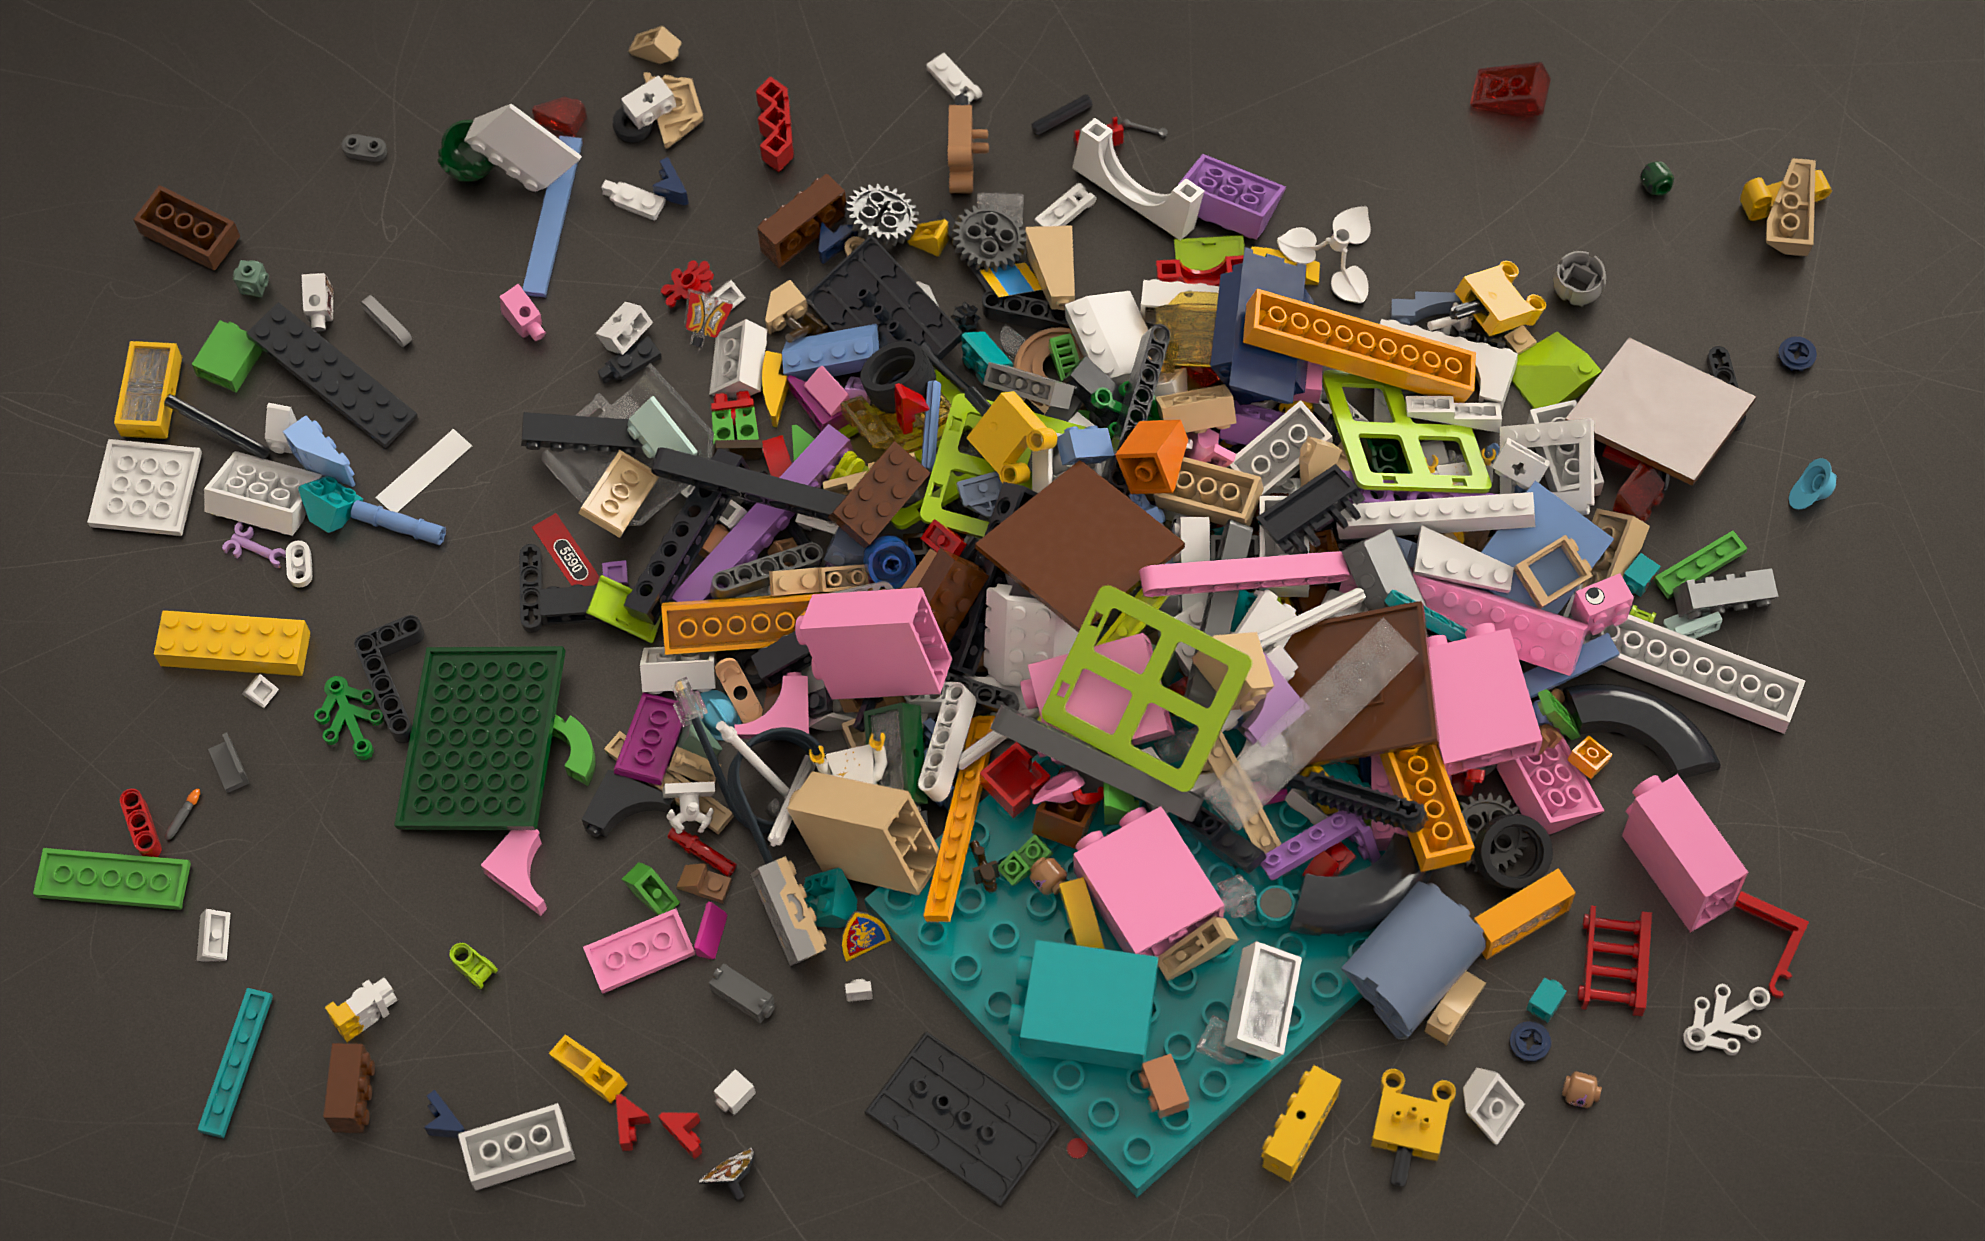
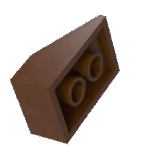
M1076 800L1066 803L1042 801L1036 810L1031 833L1076 849V844L1087 835L1101 800L1088 805L1080 804Z

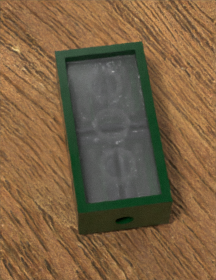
M901 702L864 711L866 745L869 744L872 733L875 741H881V733L885 734L883 746L886 751L887 766L882 779L877 781V785L908 791L916 806L928 804L927 794L918 785L925 761L921 706Z

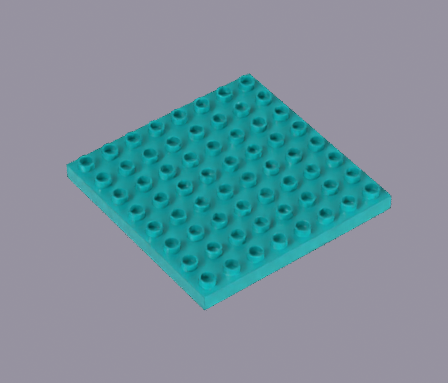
M1178 671L1170 685L1166 688L1184 696L1188 680ZM1169 711L1175 735L1135 745L1134 747L1143 750L1152 746L1157 756L1163 762L1180 769L1195 740V724ZM1237 729L1224 730L1222 733L1235 758H1237L1244 748L1246 738ZM1037 754L1032 758V763L1036 761L1050 775V779L1058 774L1061 767H1065V765L1060 766L1054 763L1049 756L1041 758ZM1261 777L1253 780L1249 778L1247 780L1249 783L1261 781ZM1287 787L1286 789H1287V792L1289 793L1290 790H1291V789H1294V788ZM1223 789L1211 797L1202 796L1204 800L1201 806L1226 821L1231 830L1250 842ZM989 794L978 804L969 844L977 840L980 846L984 848L987 863L996 860L999 865L1014 850L1018 851L1034 835L1031 832L1036 810L1040 803L1034 805L1033 800L1030 798V805L1013 818ZM1134 796V800H1139V808L1144 807L1149 813L1146 802ZM1104 797L1100 802L1087 835L1095 831H1101L1105 837L1121 828L1120 824L1104 825ZM1286 801L1261 806L1281 844L1314 826L1310 819L1301 812L1294 810ZM1170 812L1166 813L1224 903L1223 918L1227 919L1238 941L1219 955L1170 981L1166 980L1158 966L1145 1062L1171 1054L1190 1100L1188 1109L1159 1118L1157 1111L1153 1112L1150 1107L1148 1097L1151 1095L1148 1087L1143 1088L1139 1073H1142V1071L1022 1054L1020 1036L1008 1034L1012 1003L1025 1005L1028 987L1016 986L1020 955L1033 957L1036 940L1076 945L1060 893L1057 895L1054 893L1049 895L1042 894L1031 882L1030 875L1012 886L1000 871V877L996 878L997 890L993 893L986 892L982 883L977 885L975 883L972 868L978 867L968 845L950 922H926L923 916L933 874L919 895L878 887L864 899L866 910L884 923L889 935L1136 1197L1142 1194L1363 997L1341 968L1376 930L1375 928L1363 933H1345V936L1337 937V934L1314 936L1289 931L1291 921L1280 928L1263 926L1256 914L1259 893L1271 885L1287 887L1292 893L1296 905L1299 888L1304 879L1302 874L1314 857L1275 880H1270L1260 864L1248 874L1239 867L1234 869L1204 846L1179 822V816ZM943 834L935 840V843L938 846L939 850ZM1039 836L1054 853L1049 858H1054L1067 872L1065 882L1078 879L1074 873V853L1078 852L1077 849ZM1348 838L1341 841L1356 855V860L1337 877L1357 873L1372 865L1368 858L1364 860L1361 857L1357 847ZM1092 902L1104 949L1123 952ZM1255 942L1302 958L1284 1053L1272 1060L1224 1045L1243 948Z

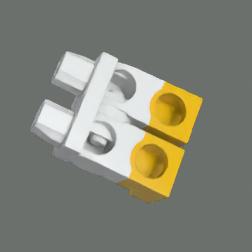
M382 978L374 985L367 980L362 984L363 988L357 989L350 999L338 1007L334 1002L325 1007L333 1025L346 1042H349L374 1024L380 1016L385 1018L389 1015L387 1007L396 1002L397 998L385 978Z

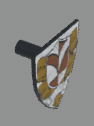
M753 1149L745 1150L722 1162L707 1173L698 1183H727L734 1199H741L744 1197V1193L739 1182L750 1173L749 1167L755 1156Z

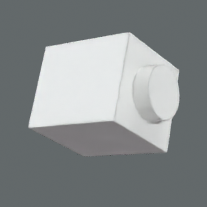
M735 1069L714 1090L717 1099L715 1103L724 1112L729 1110L735 1115L756 1094L754 1086Z

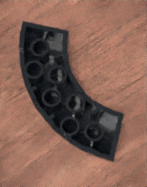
M1597 683L1566 687L1562 691L1580 735L1595 732L1611 733V731L1625 734V737L1651 748L1665 765L1671 778L1678 774L1681 779L1721 768L1714 749L1698 727L1682 712L1656 696L1626 686Z
M1394 832L1385 853L1374 864L1362 871L1339 877H1323L1306 873L1299 888L1289 931L1314 936L1337 934L1338 937L1345 936V933H1363L1373 930L1398 906L1418 881L1427 884L1433 870L1421 872L1409 837Z

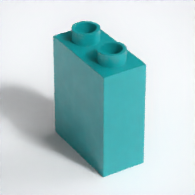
M1036 940L1033 957L1020 955L1016 986L1028 987L1025 1005L1012 1003L1008 1034L1020 1036L1022 1054L1142 1071V1064L1145 1063L1158 975V957Z

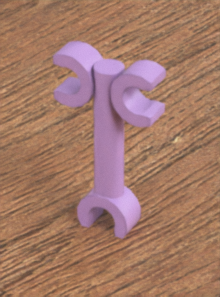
M238 522L234 529L236 534H233L231 540L223 544L222 549L224 553L227 554L231 548H236L233 555L235 558H239L242 554L241 547L270 559L273 567L281 568V564L276 558L279 556L286 558L285 550L281 548L271 550L249 540L254 535L253 528L249 527L246 532L242 533L241 531L244 526L241 522Z

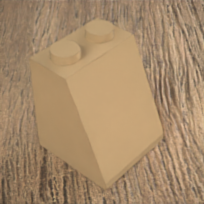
M1257 632L1212 636L1251 657L1252 668L1231 710L1241 709L1242 712H1247L1254 709L1255 705L1261 699H1264L1267 696L1266 694L1274 687ZM1198 651L1192 657L1193 663L1214 690L1218 692L1228 671V666Z

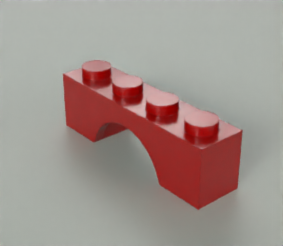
M1244 255L1226 256L1218 266L1208 270L1187 268L1179 259L1156 261V279L1161 282L1180 281L1185 284L1204 283L1208 286H1219L1220 275L1232 272L1233 265L1243 263Z

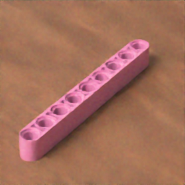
M1340 551L1151 565L1139 570L1143 594L1147 597L1337 583L1348 580L1351 577L1349 567Z

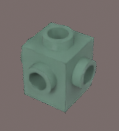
M241 260L238 268L233 273V281L236 283L240 294L262 297L269 280L268 273H266L263 264L255 260Z

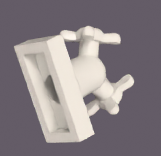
M715 783L665 784L662 788L663 798H679L681 813L675 816L674 811L671 809L666 816L671 826L676 830V833H682L684 829L683 822L694 820L701 823L698 832H704L705 828L711 823L714 810L710 808L706 815L699 812V797L713 796Z

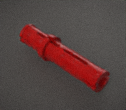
M673 827L668 833L667 837L683 847L685 852L696 855L727 877H730L735 871L736 863L706 845L697 835H691L685 830L678 834Z

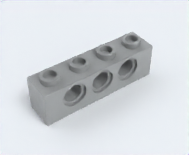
M992 362L988 363L983 385L1004 392L1014 391L1020 397L1064 409H1069L1075 387L1011 366Z

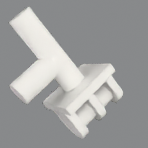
M1457 302L1453 303V307L1458 305ZM1473 315L1459 320H1452L1448 316L1429 321L1427 326L1430 331L1441 328L1442 333L1450 336L1452 325L1459 332L1470 329Z

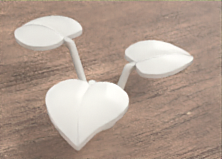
M1366 206L1351 208L1338 214L1332 224L1334 233L1331 238H1326L1319 245H1315V235L1306 228L1291 229L1277 239L1281 252L1294 263L1309 264L1313 262L1316 258L1315 250H1319L1327 244H1330L1334 251H1341L1342 272L1335 273L1331 279V288L1334 294L1342 300L1359 304L1366 300L1368 280L1365 273L1357 266H1351L1347 270L1345 268L1348 244H1361L1370 235V222Z

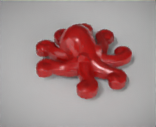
M695 260L690 261L684 273L679 268L672 271L671 278L674 285L666 284L661 289V293L664 296H668L671 292L673 293L665 301L668 307H674L676 301L682 297L689 301L690 293L702 296L712 291V286L709 282L713 279L714 274L709 270L710 265L707 261L701 262L699 266Z

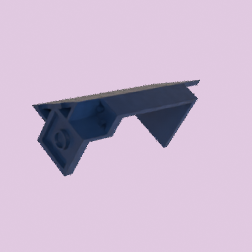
M1244 247L1243 263L1233 265L1232 272L1220 275L1210 366L1229 389L1239 405H1249L1270 400L1291 404L1293 403L1294 395L1305 393L1308 361L1243 343L1246 304L1256 289H1261L1314 305V300L1304 288L1307 265L1301 263L1296 265L1284 262V258L1266 254L1265 257L1253 253V249Z

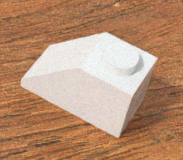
M268 403L265 440L273 452L280 454L284 452L292 453L283 433L285 429L297 422L292 408Z

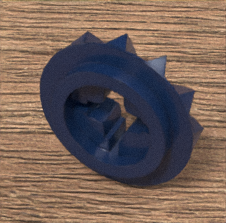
M1790 337L1784 340L1779 347L1778 358L1781 359L1783 366L1790 367L1791 371L1797 369L1802 372L1804 369L1810 368L1816 360V348L1806 338ZM1800 348V356L1795 360L1794 353Z
M1527 1021L1520 1023L1513 1029L1510 1035V1047L1514 1051L1515 1056H1519L1524 1061L1536 1062L1538 1059L1546 1056L1551 1046V1038L1548 1031L1536 1022ZM1531 1033H1533V1042L1537 1043V1045H1532L1527 1050V1043L1523 1039L1527 1040Z

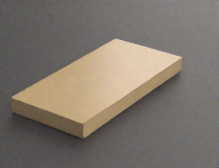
M620 450L578 514L620 538L659 477L651 473L650 467Z

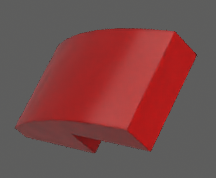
M783 435L762 441L763 453L770 475L779 478L792 465Z

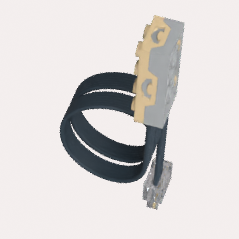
M687 677L675 681L672 689L677 701L673 705L683 727L693 724L730 811L742 825L751 830L766 864L752 872L751 877L789 965L792 966L818 955L826 950L824 946L826 944L825 936L815 926V913L811 907L808 908L804 900L806 893L803 886L796 882L794 877L796 870L792 861H787L786 856L776 861L772 859L762 833H770L775 822L755 816L750 808L740 782V765L743 755L738 752L733 758L726 781L700 721L703 719L704 714H708L699 690L693 692ZM779 727L763 731L746 743L751 748L762 742L783 740L798 745L808 755L811 749L812 754L816 756L821 754L819 745L822 746L810 734L789 727ZM793 820L788 830L797 827Z

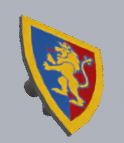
M854 911L842 933L841 946L844 958L847 962L891 941V937L884 923L876 916L866 912Z

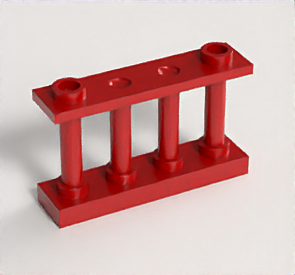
M1591 906L1589 913L1584 914L1583 929H1587L1583 985H1579L1578 1000H1582L1581 1009L1586 1010L1590 999L1629 1003V1006H1633L1632 1015L1643 1016L1647 1000L1652 913L1641 912L1639 920L1634 922L1596 918V906ZM1595 928L1633 932V935H1637V943H1633L1632 946L1594 941ZM1593 951L1630 955L1636 959V965L1631 969L1592 965ZM1591 975L1630 979V982H1634V991L1623 993L1590 989Z

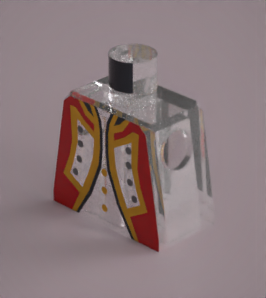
M688 289L684 327L689 331H693L690 344L703 347L706 335L714 338L718 337L733 307L730 300Z

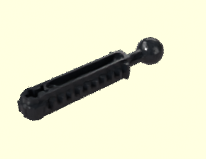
M1272 760L1262 768L1261 781L1266 788L1272 791H1281L1291 787L1304 791L1312 805L1319 803L1321 806L1327 805L1330 809L1343 810L1347 814L1353 813L1357 817L1363 816L1366 820L1372 819L1376 823L1379 821L1383 825L1389 824L1393 828L1398 827L1402 831L1407 830L1411 833L1423 829L1426 821H1428V815L1423 804H1418L1414 800L1408 801L1407 798H1398L1397 795H1389L1388 792L1382 793L1378 789L1365 788L1361 784L1355 785L1351 781L1345 782L1341 778L1335 779L1333 775L1330 777L1326 776L1323 770L1319 773L1311 772L1309 777L1292 773L1289 765L1282 760Z

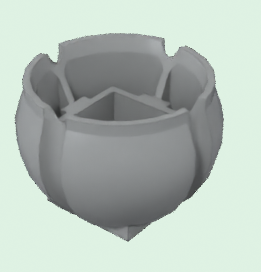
M1575 251L1565 255L1559 261L1558 266L1554 269L1552 281L1557 295L1562 300H1569L1570 304L1583 307L1586 304L1592 303L1601 295L1605 288L1607 277L1604 265L1597 256L1590 258L1589 252ZM1571 277L1589 285L1586 291H1580L1568 285Z

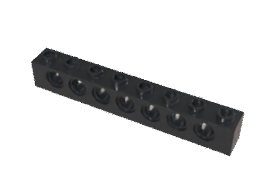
M720 448L710 459L750 469L742 456ZM699 487L694 488L687 497L680 513L674 518L669 531L663 536L657 551L651 556L646 569L639 576L632 592L626 598L623 606L632 617L656 625L662 615V603L670 602L733 496Z
M1003 482L985 535L1038 493L1022 485ZM978 552L975 564L987 573L989 577L947 645L952 657L949 670L972 677L975 676L985 648V629L988 628L985 626L986 608L989 607L986 605L987 588H995L997 584L1007 585L1005 572L980 552Z

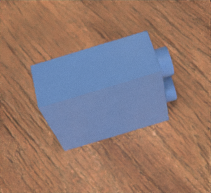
M1534 481L1526 493L1533 492L1536 527L1498 529L1481 551V553L1514 568L1523 560L1566 535L1568 539L1572 538L1579 548L1577 553L1581 559H1586L1591 568H1593L1614 538L1537 481ZM1561 547L1528 566L1547 596L1552 595L1579 578V575ZM1514 570L1511 591L1509 593L1474 587L1537 608ZM1578 587L1545 606L1542 610L1558 615Z

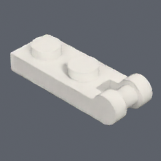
M945 53L926 64L927 70L954 99L965 91L967 93L964 95L968 96L969 105L973 99L977 100L982 97L979 87L974 85Z
M1078 183L1037 216L1035 224L1038 227L1065 226L1083 210L1091 207L1096 202L1097 197L1085 191L1086 188L1081 183Z

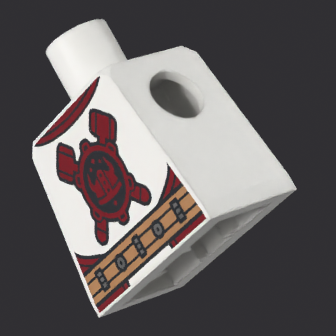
M325 273L302 275L304 314L309 322H311V329L315 332L325 331V322L333 320V287Z

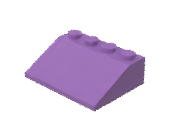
M1204 154L1179 182L1180 184L1187 179L1204 190L1198 217H1201L1204 221H1211L1221 225L1224 229L1236 231L1247 238L1256 240L1264 231L1286 189L1283 185Z

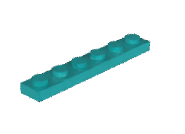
M247 988L197 1129L200 1133L224 1138L273 998L271 993Z

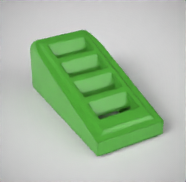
M1071 333L1049 339L1048 348L1061 382L1065 378V373L1070 372L1076 363L1080 361ZM1070 353L1069 356L1062 357V358L1059 357L1060 355H1064V354ZM1073 362V365L1062 367L1064 364Z

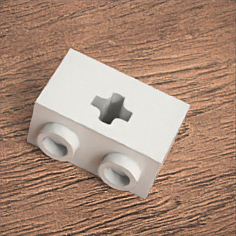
M659 76L621 98L625 113L638 129L650 125L656 118L669 113L676 107L674 94Z
M624 302L595 334L607 350L623 355L653 322L642 306Z
M1507 438L1494 460L1492 468L1495 469L1497 475L1503 478L1510 477L1516 481L1520 488L1528 490L1534 481L1540 482L1550 461ZM1520 462L1523 463V468L1517 470L1516 465H1518Z

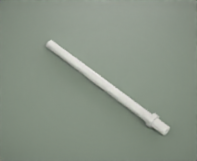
M724 721L718 722L716 728L722 734V738L726 742H730L786 798L789 788L737 736V731L733 727H729Z

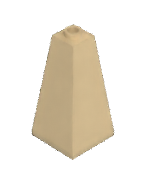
M1072 225L1026 227V249L1030 265L1051 309L1065 310V304L1075 301Z

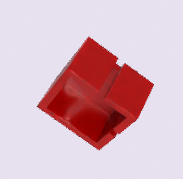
M1018 742L1014 743L979 773L981 786L1013 818L1030 805V798L1034 800L1041 788L1050 780V775L1036 761L1032 763V757Z

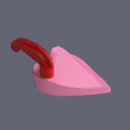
M1067 771L1051 778L1041 788L1032 802L1035 805L1042 801L1066 803L1076 800L1083 805L1093 804L1103 798L1104 787H1099L1098 792L1083 794L1080 787L1085 784L1084 779L1075 771Z

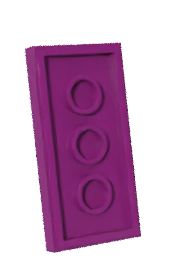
M642 693L615 764L614 774L662 785L688 714L683 702Z

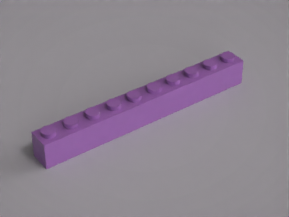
M828 424L780 478L821 488L823 482L830 479L843 455L848 451H853L850 439ZM756 503L676 590L671 598L672 601L683 602L714 599L710 594L713 576L717 572L756 560L758 554L764 548L770 546L775 535L788 526L790 519L796 513ZM717 584V587L721 589L727 588L724 584Z

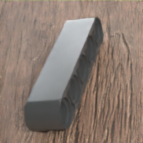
M806 543L717 572L712 578L710 594L714 599H726L770 586L769 574H764L761 571L763 569L781 571L818 568L823 555L822 548L817 543ZM806 555H813L816 559H808ZM785 562H790V563H792L794 566H793V567H788V566L784 565V563H785ZM739 577H747L749 581H742ZM717 584H724L727 588L721 589L717 587Z

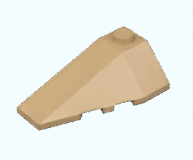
M1596 509L1592 523L1613 537L1614 540L1592 568V572H1590L1592 577L1583 583V588L1619 573L1623 577L1625 571L1641 550L1650 526L1631 515Z

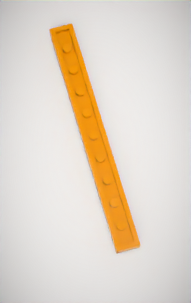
M996 715L972 718L964 750L993 731L990 727ZM991 750L965 769H959L923 915L926 922H950L982 791L979 773L988 766Z

